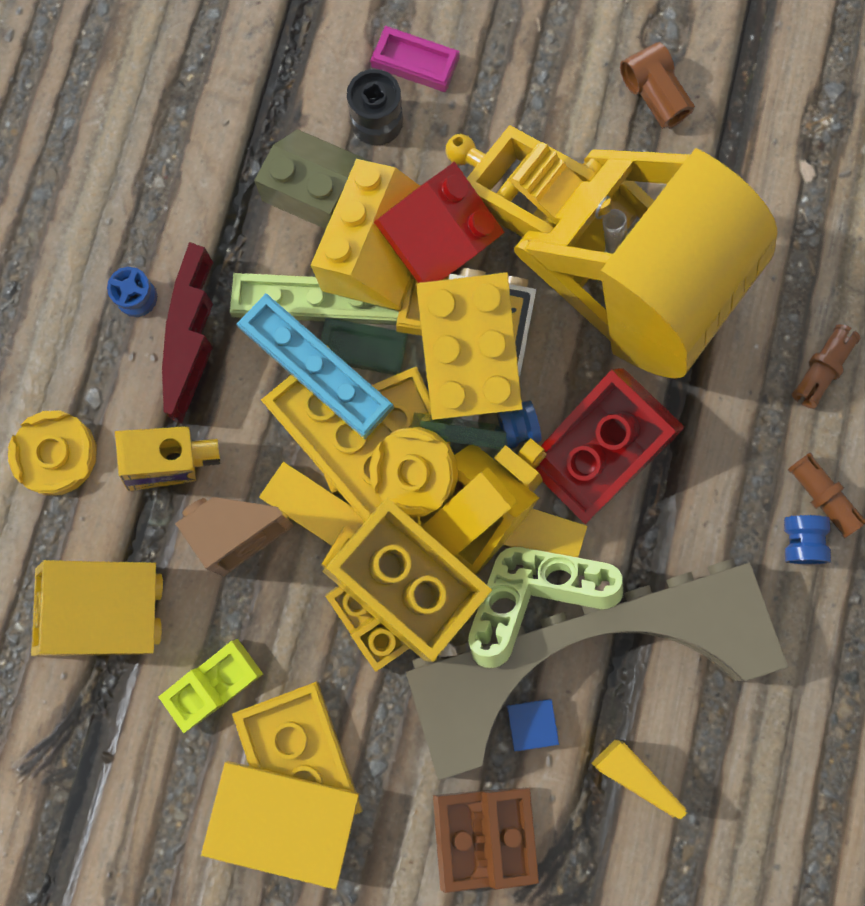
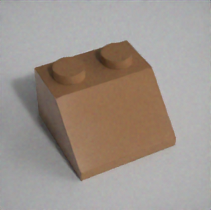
M212 497L208 501L206 498L195 501L183 511L184 518L175 523L207 570L223 577L294 527L291 520L278 507Z

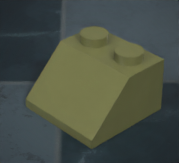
M297 129L272 146L254 181L263 202L326 229L356 159L369 160Z

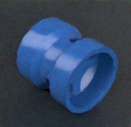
M798 515L784 518V531L789 535L790 544L785 548L786 563H831V549L826 545V535L830 533L829 517Z

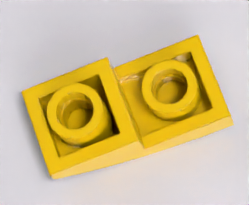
M340 586L325 594V597L375 672L410 649Z

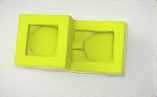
M239 639L230 641L200 667L189 671L158 696V698L181 731L186 733L256 681L263 673Z

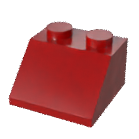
M455 161L374 221L418 283L443 280L505 233Z

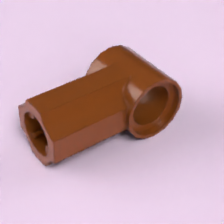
M656 42L621 61L620 71L627 88L635 95L641 94L662 129H670L678 125L693 112L695 105L674 75L672 57L668 49L661 42Z

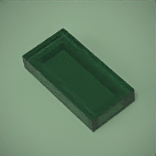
M325 317L320 341L350 367L397 375L402 370L408 334L396 332V330Z
M416 412L413 414L411 425L412 428L422 427L436 432L447 442L496 449L504 447L507 434L497 424L457 418L432 420L430 414Z

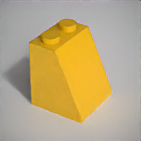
M43 560L35 568L31 656L138 655L154 653V645L160 644L162 635L161 619L155 618V600H161L163 592L162 574H156V563Z

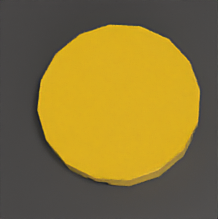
M60 410L42 411L28 417L20 425L22 427L18 430L16 436L13 435L9 442L8 463L13 476L27 489L45 496L63 495L77 489L90 476L96 463L97 445L91 430L77 417Z
M422 427L403 428L391 433L374 449L369 466L371 485L375 493H379L383 501L389 498L409 517H423L442 508L454 494L458 481L457 460L450 445L436 432Z

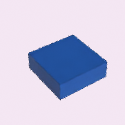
M552 699L507 705L514 752L559 745Z

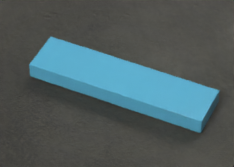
M267 293L237 323L238 328L363 439H366L394 409V405Z

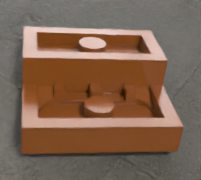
M530 788L495 789L433 795L441 891L449 893L485 887L497 890L539 884Z

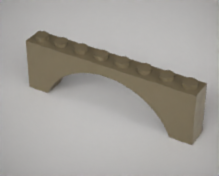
M729 559L708 566L710 575L694 580L692 572H688L667 579L668 589L652 593L650 585L624 593L627 602L617 604L608 609L582 606L584 615L570 620L567 619L565 612L541 619L542 629L526 634L522 625L520 626L509 659L503 665L495 668H485L478 665L473 660L469 643L456 646L457 656L440 661L439 655L433 662L424 661L422 658L412 660L414 669L407 671L406 676L438 780L482 767L491 728L499 710L513 689L535 666L550 655L586 638L615 633H637L672 640L707 657L719 666L733 681H748L788 668L750 562L736 567L734 559ZM491 645L483 647V650H489Z

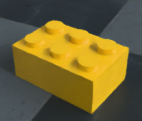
M508 273L416 283L432 420L522 410Z
M389 498L381 503L322 571L420 658L430 662L437 658L492 591L490 587Z

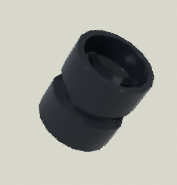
M368 69L358 73L352 78L347 87V103L354 134L362 142L369 145L381 146L390 143L399 135L403 126L401 89L398 81L390 73L381 69Z

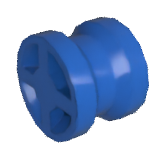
M135 267L120 268L108 280V295L124 314L131 317H141L151 312L155 307L158 297L157 291L143 271ZM135 294L140 295L139 297L137 296L136 298L131 299V301H129V298L131 296H134Z
M531 400L522 402V410L497 412L501 435L507 447L515 449L519 443L528 441L530 438L536 443L541 442L540 425Z

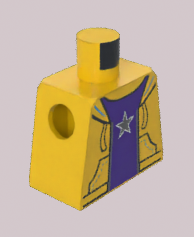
M189 427L115 431L118 472L127 491L196 481L195 467L220 464L218 439L192 441ZM172 453L181 454L175 460L166 459Z

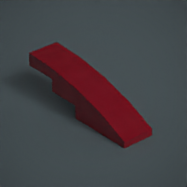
M191 242L188 244L174 284L165 327L162 361L163 409L173 421L180 424L183 422L213 349L205 335L201 334L213 306L206 292L202 290L213 261L205 247Z

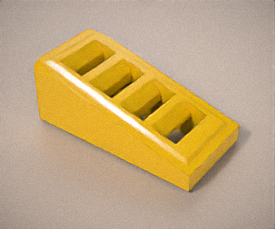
M614 740L591 763L598 771L670 816L681 820L687 814V809L624 742Z

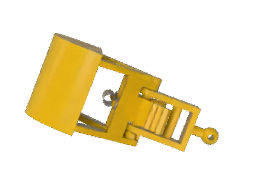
M511 125L506 128L486 154L476 149L474 141L465 134L454 135L446 144V156L452 163L455 161L460 166L469 164L475 167L467 177V180L497 222L522 237L514 247L516 255L611 341L612 354L655 375L667 378H681L685 376L774 256L777 225L765 202L741 177L698 148H695L691 154L593 149L584 159V163L581 164ZM516 159L522 161L497 193L491 191ZM634 181L667 185L654 201ZM519 191L537 207L533 214L511 202ZM637 217H639L640 220L628 234L627 229L631 226L634 220ZM589 279L602 281L606 309L583 289V286Z

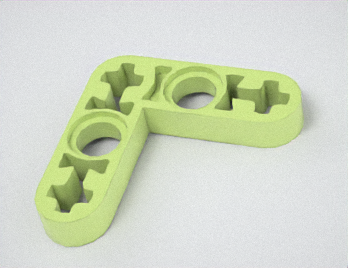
M523 547L505 549L498 555L487 586L492 591L479 606L469 632L468 643L473 660L485 668H495L503 665L509 659L530 596L596 609L614 607L623 597V578L620 570L608 563ZM516 565H523V568H519L516 574L509 573V570H514ZM538 568V579H533V575H537L536 569ZM557 570L566 571L571 575L569 581L561 585L551 584L546 579L550 573ZM579 576H584L585 580H582V587L579 588ZM602 581L609 582L610 585H606L603 591L596 590L595 587L600 586ZM502 598L511 599L516 603L510 612L504 614L496 613L491 609L493 603ZM492 626L496 627L498 644H492L489 650H483L482 644H488L492 637Z

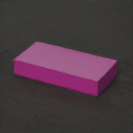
M385 26L372 55L371 67L446 93L460 59V51Z

